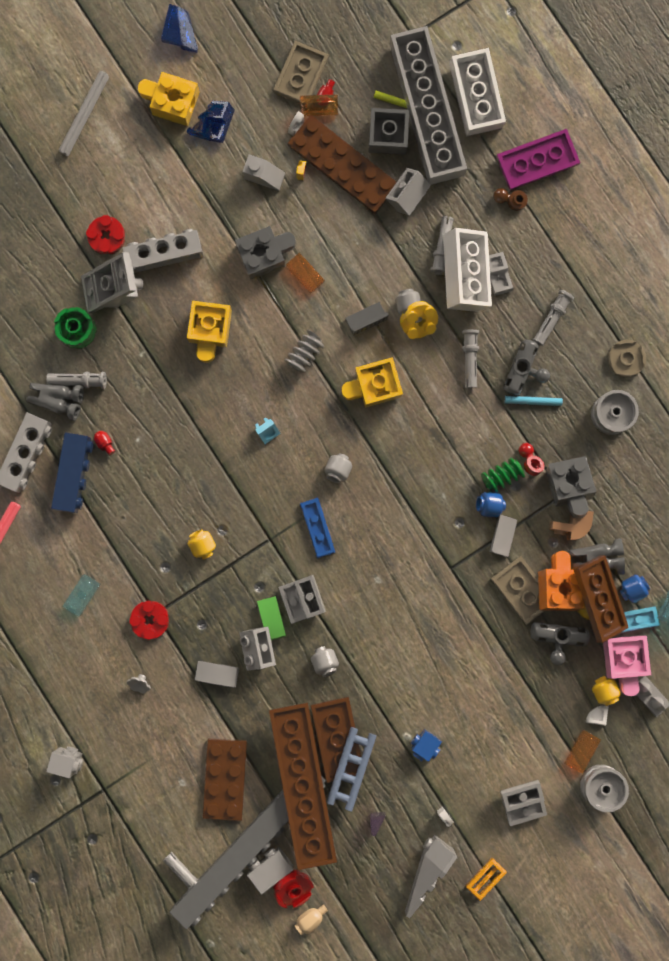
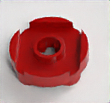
M103 215L93 220L86 231L88 243L94 251L100 254H114L123 247L125 242V230L122 224L117 219L108 215ZM103 232H111L109 234V239L101 238L103 236Z
M145 601L139 603L133 609L129 622L137 636L150 640L158 638L165 633L169 625V615L167 609L161 603ZM153 615L154 624L149 623L147 625L145 617Z
M298 869L292 870L290 874L283 877L273 886L274 896L278 904L283 908H287L290 905H293V908L301 906L309 900L312 895L310 891L314 888L310 877Z

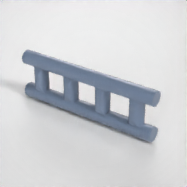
M354 727L350 728L326 801L330 805H334L335 799L345 802V809L348 811L353 810L377 736L369 733L368 739L358 736V729ZM354 743L365 746L362 757L350 754ZM347 762L359 765L356 776L344 773ZM341 781L353 784L349 795L338 792Z

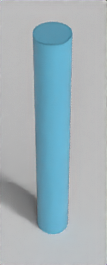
M505 396V403L562 406L563 399Z

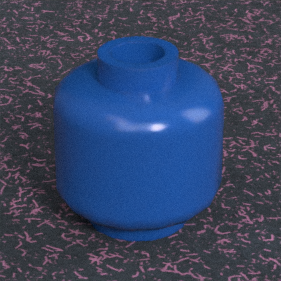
M484 492L476 500V509L481 516L499 517L502 511L506 509V501L503 500L502 495L499 493Z
M633 575L621 583L622 590H620V593L625 601L629 599L632 603H637L649 595L648 590H650V587L643 576Z

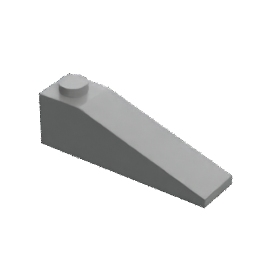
M436 835L432 839L429 837L423 845L425 849L423 850L405 909L408 918L423 903L426 891L432 892L437 878H443L457 859L454 849Z

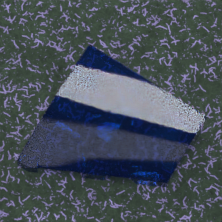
M169 4L161 41L180 46L182 50L198 53L189 12Z
M213 100L207 106L206 111L198 116L199 122L192 129L189 127L187 133L204 140L223 143L235 109L229 102Z

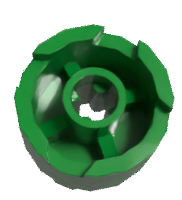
M79 307L63 309L54 320L55 334L65 345L71 348L82 349L88 346L96 336L97 329L94 320L85 310ZM74 325L78 327L76 331L73 329Z

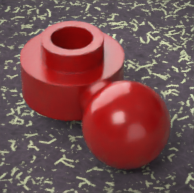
M523 443L519 447V454L527 459L524 462V469L528 474L537 476L544 470V462L539 457L533 456L534 448L531 444Z

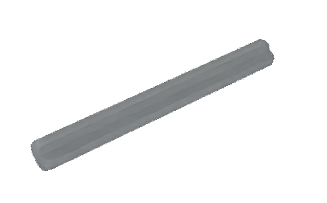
M99 71L59 148L61 154L69 156L109 79L107 73Z

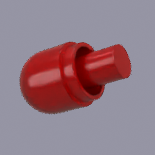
M331 79L328 80L326 85L320 87L316 95V100L320 105L329 104L334 95L332 88L335 82Z
M104 431L96 432L94 442L102 451L105 450L109 456L114 454L113 442L109 435Z

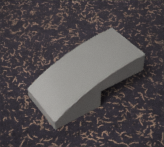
M500 252L489 255L490 282L494 296L512 292L513 285L508 273V265L504 253Z
M198 661L195 680L236 687L239 668Z

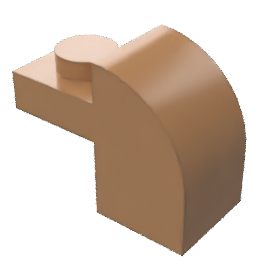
M588 511L587 515L581 519L573 518L570 514L569 523L552 521L550 522L549 530H554V534L566 535V532H568L567 540L580 539L590 531L594 512Z

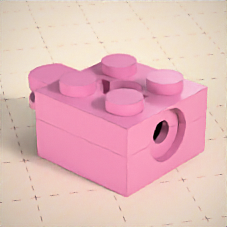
M647 636L610 638L603 642L607 678H619L621 693L626 696H635L640 690L638 676L651 675Z

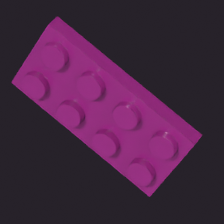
M567 129L504 151L496 156L509 191L580 165V160Z

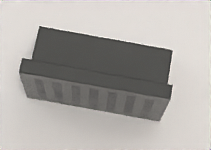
M380 302L346 317L345 320L353 336L386 321L388 313L384 312Z

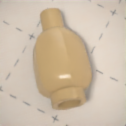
M323 904L318 909L311 908L298 917L297 924L294 926L301 936L304 933L310 934L321 924L322 915L328 911Z

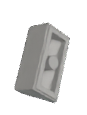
M504 515L498 517L490 548L491 553L509 556L517 524L516 519Z

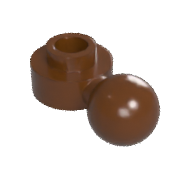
M499 188L493 194L495 202L501 204L507 201L509 207L515 211L523 209L528 202L527 195L520 190L508 194L505 189ZM516 197H520L521 202H517Z

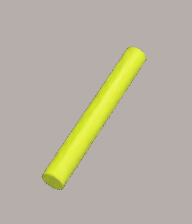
M375 91L374 98L407 108L404 99Z

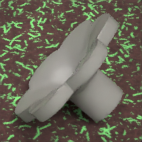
M142 674L138 678L131 677V679L127 680V685L133 691L145 694L151 689L147 681H145L146 676Z

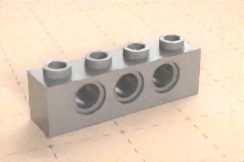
M193 229L184 230L181 234L177 235L174 233L166 234L164 238L160 239L149 238L139 244L138 242H132L123 247V252L130 254L134 273L204 257L197 230L193 231ZM181 242L186 243L184 249H178L177 245ZM161 247L168 248L166 253H158ZM143 251L149 252L146 258H141L140 254Z
M28 412L26 413L0 469L1 486L21 493V490L26 488L28 484L27 477L29 473L34 471L36 467L35 460L44 449L43 442L52 432V423ZM36 431L37 438L31 441L29 436L32 432ZM24 449H28L29 456L23 459L21 453ZM20 466L21 473L15 476L13 473L14 468Z

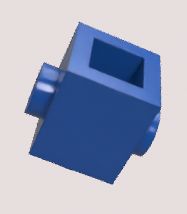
M423 729L420 735L416 734L413 738L411 749L414 751L413 755L422 762L425 759L429 762L431 758L435 759L440 751L438 747L442 742L436 736Z

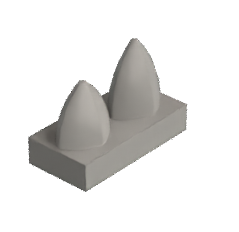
M641 676L638 678L640 690L636 696L655 717H658L669 707V701L646 676Z

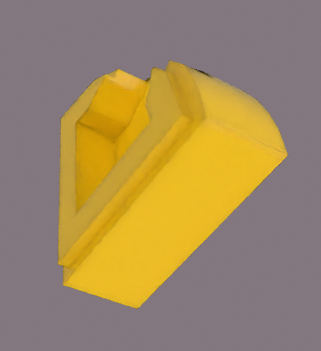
M306 161L298 162L297 180H304Z

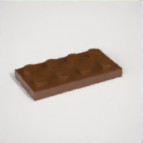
M600 555L573 569L597 643H603L628 629V623L606 556Z
M349 696L311 705L327 783L333 782L350 728H355ZM353 744L350 754L361 757L359 744ZM347 762L344 773L356 776L359 765Z
M208 738L203 819L242 821L247 740Z

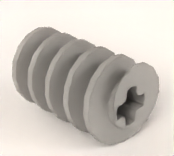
M307 330L308 335L302 336L304 342L298 341L297 344L300 348H293L295 354H288L291 360L284 359L286 363L297 371L306 372L303 365L310 366L311 364L308 359L315 360L313 352L319 354L320 352L317 347L324 348L322 340L310 330Z

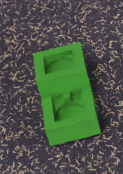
M276 596L257 601L263 627L269 628L271 641L286 637Z

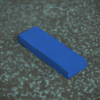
M315 498L300 503L317 558L335 553L319 499Z

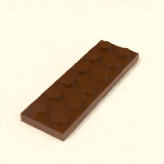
M312 115L309 116L288 142V146L374 214L386 202L387 195L397 183Z

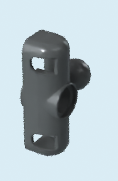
M527 339L521 342L503 387L506 393L518 396L528 375L535 377L539 383H546L550 379L548 370L531 368L539 348L536 342ZM525 343L524 350H520L522 344ZM518 363L525 364V372L518 371ZM508 379H512L510 386L506 385Z
M535 622L531 626V639L555 643L554 651L550 656V660L554 665H562L565 662L566 658L562 652V644L583 647L588 645L590 640V633L585 628ZM540 624L547 625V628L540 627ZM562 629L564 637L559 640L557 632ZM578 629H583L585 633L578 632ZM539 637L546 638V640H539Z

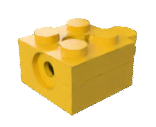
M161 72L158 83L143 79L138 84L140 96L151 101L150 109L152 115L185 126L189 125L200 93L198 83Z
M192 301L187 339L189 343L198 344L196 355L201 362L209 363L213 361L216 346L227 347L232 313L230 305Z
M393 357L356 367L355 374L357 379L346 382L342 386V395L346 400L362 397L365 408L403 396Z

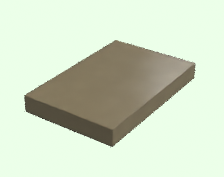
M295 41L273 89V93L308 107L329 59V54Z
M519 556L490 579L525 625L545 611L539 610L538 577L522 556Z

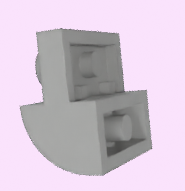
M314 575L279 587L291 624L326 612Z
M538 780L500 791L501 800L510 826L547 815L544 796Z

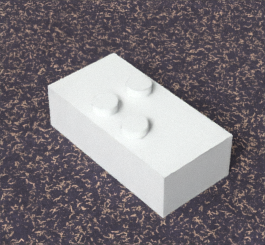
M489 48L452 56L449 65L466 136L503 128L506 119Z
M454 228L443 234L447 309L479 312L491 307L487 232Z

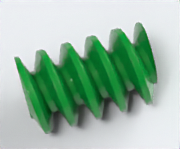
M512 458L508 459V464L504 461L501 463V467L496 465L495 471L490 468L488 475L485 472L481 473L482 481L489 492H491V489L498 492V485L504 489V482L511 485V478L517 482V475L525 478L520 463L517 459L514 460Z

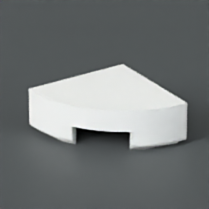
M298 111L288 129V133L292 136L303 125L304 114Z
M602 705L592 709L586 718V723L606 726L609 706Z
M443 807L437 810L438 816L446 826L449 827L454 823Z

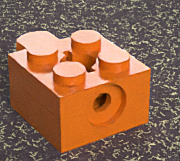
M566 551L554 553L551 556V569H544L538 572L539 610L579 611L585 609L574 570H571L570 554Z

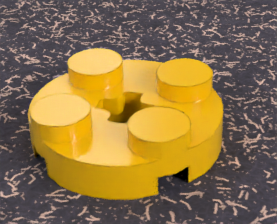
M419 301L412 303L407 307L408 310L405 314L402 313L400 317V326L410 339L422 338L436 331L438 313L427 302ZM419 317L422 318L421 322L415 323Z

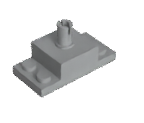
M128 252L120 253L81 276L87 313H95L104 307L117 308L138 297L137 290L143 288V280L134 277L132 261Z

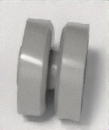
M612 390L605 393L594 402L591 409V419L594 426L600 432L608 435H616L630 429L636 423L639 415L635 398L622 390Z
M595 765L590 767L581 778L580 790L583 798L595 809L602 812H613L620 809L626 803L629 796V786L625 777L614 768L607 765Z

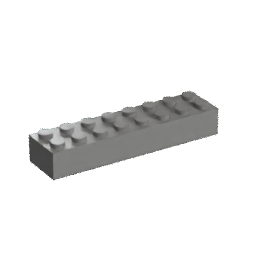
M425 26L391 35L390 48L428 183L432 185L465 176L467 166L428 27Z

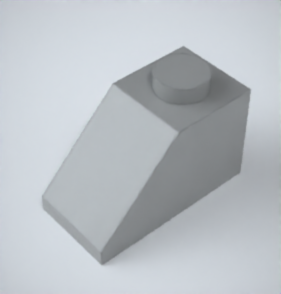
M249 154L243 169L244 179L279 191L285 172L267 160Z

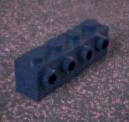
M65 432L51 509L78 513V510H81L83 505L81 493L86 488L85 471L88 472L90 466L88 454L93 449V442L90 437Z

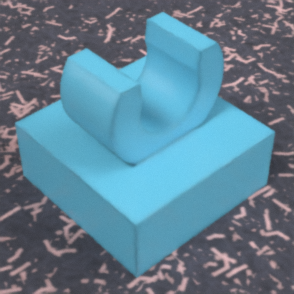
M264 418L265 423L261 426L255 424V430L264 444H266L281 433L271 419Z

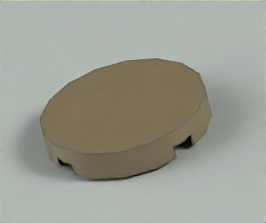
M625 339L611 347L608 353V364L614 374L629 378L642 371L646 364V353L644 348L636 341Z

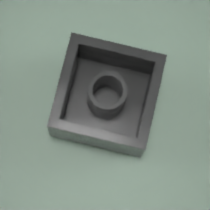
M371 108L369 153L406 155L409 110Z

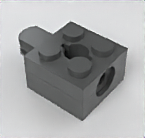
M270 226L235 240L236 247L250 280L285 267L282 254L293 250L296 246L295 236L291 232H285L274 237Z
M586 456L548 464L546 475L555 506L568 504L573 518L581 519L585 517L589 510L587 500L593 499L596 494V488Z

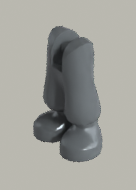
M30 383L29 389L40 392L39 398L27 396L26 402L58 414L67 413L69 420L76 421L80 414L81 406L79 404L66 403L65 400L82 403L84 398L83 386L76 385L71 391L66 386Z
M621 538L615 539L611 546L602 543L568 550L570 556H582V563L571 564V570L600 555H605L610 569H614L619 575L625 574L624 557L607 558V556L624 555Z

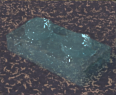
M83 574L62 607L80 617L101 584L88 575Z

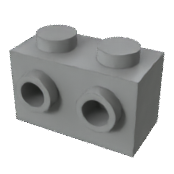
M407 168L386 199L397 212L410 215L431 185L419 171Z
M268 627L239 632L247 671L276 665Z
M69 746L56 749L51 754L46 772L71 778L78 771H81L84 759H81L83 753L78 752L77 748Z
M280 847L277 849L271 848L264 854L265 858L260 862L256 860L248 867L250 870L247 876L261 895L293 870L294 865Z

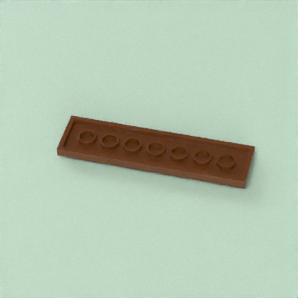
M308 702L271 709L269 714L297 869L302 870L337 863Z

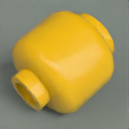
M201 529L189 535L190 539L187 545L194 557L207 559L213 555L212 551L215 549L216 544L208 531Z
M602 676L595 680L596 684L592 687V691L599 704L609 706L619 701L618 697L621 695V691L614 678L607 679L606 676Z

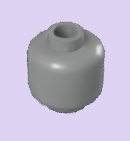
M413 289L399 292V295L396 297V305L400 315L402 313L405 314L409 305L421 301L419 293Z
M344 454L332 455L324 469L327 479L334 483L346 481L351 472L352 463L349 461V457Z
M325 646L314 651L315 654L311 657L316 674L326 677L337 672L336 668H338L339 662L334 650L326 649Z

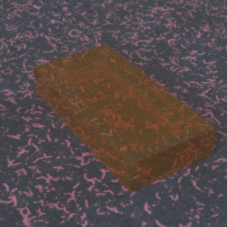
M338 95L300 96L301 113L304 116L338 115Z
M300 252L285 265L310 294L325 282Z
M582 730L564 764L583 774L601 739Z

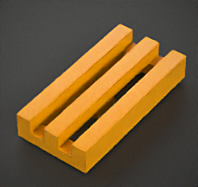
M491 858L465 886L481 901L507 872L499 863ZM492 865H494V867L486 874V876L474 888H472L473 885L489 870V868ZM497 870H499L500 872L494 877V879L478 894L477 891L490 879V877Z

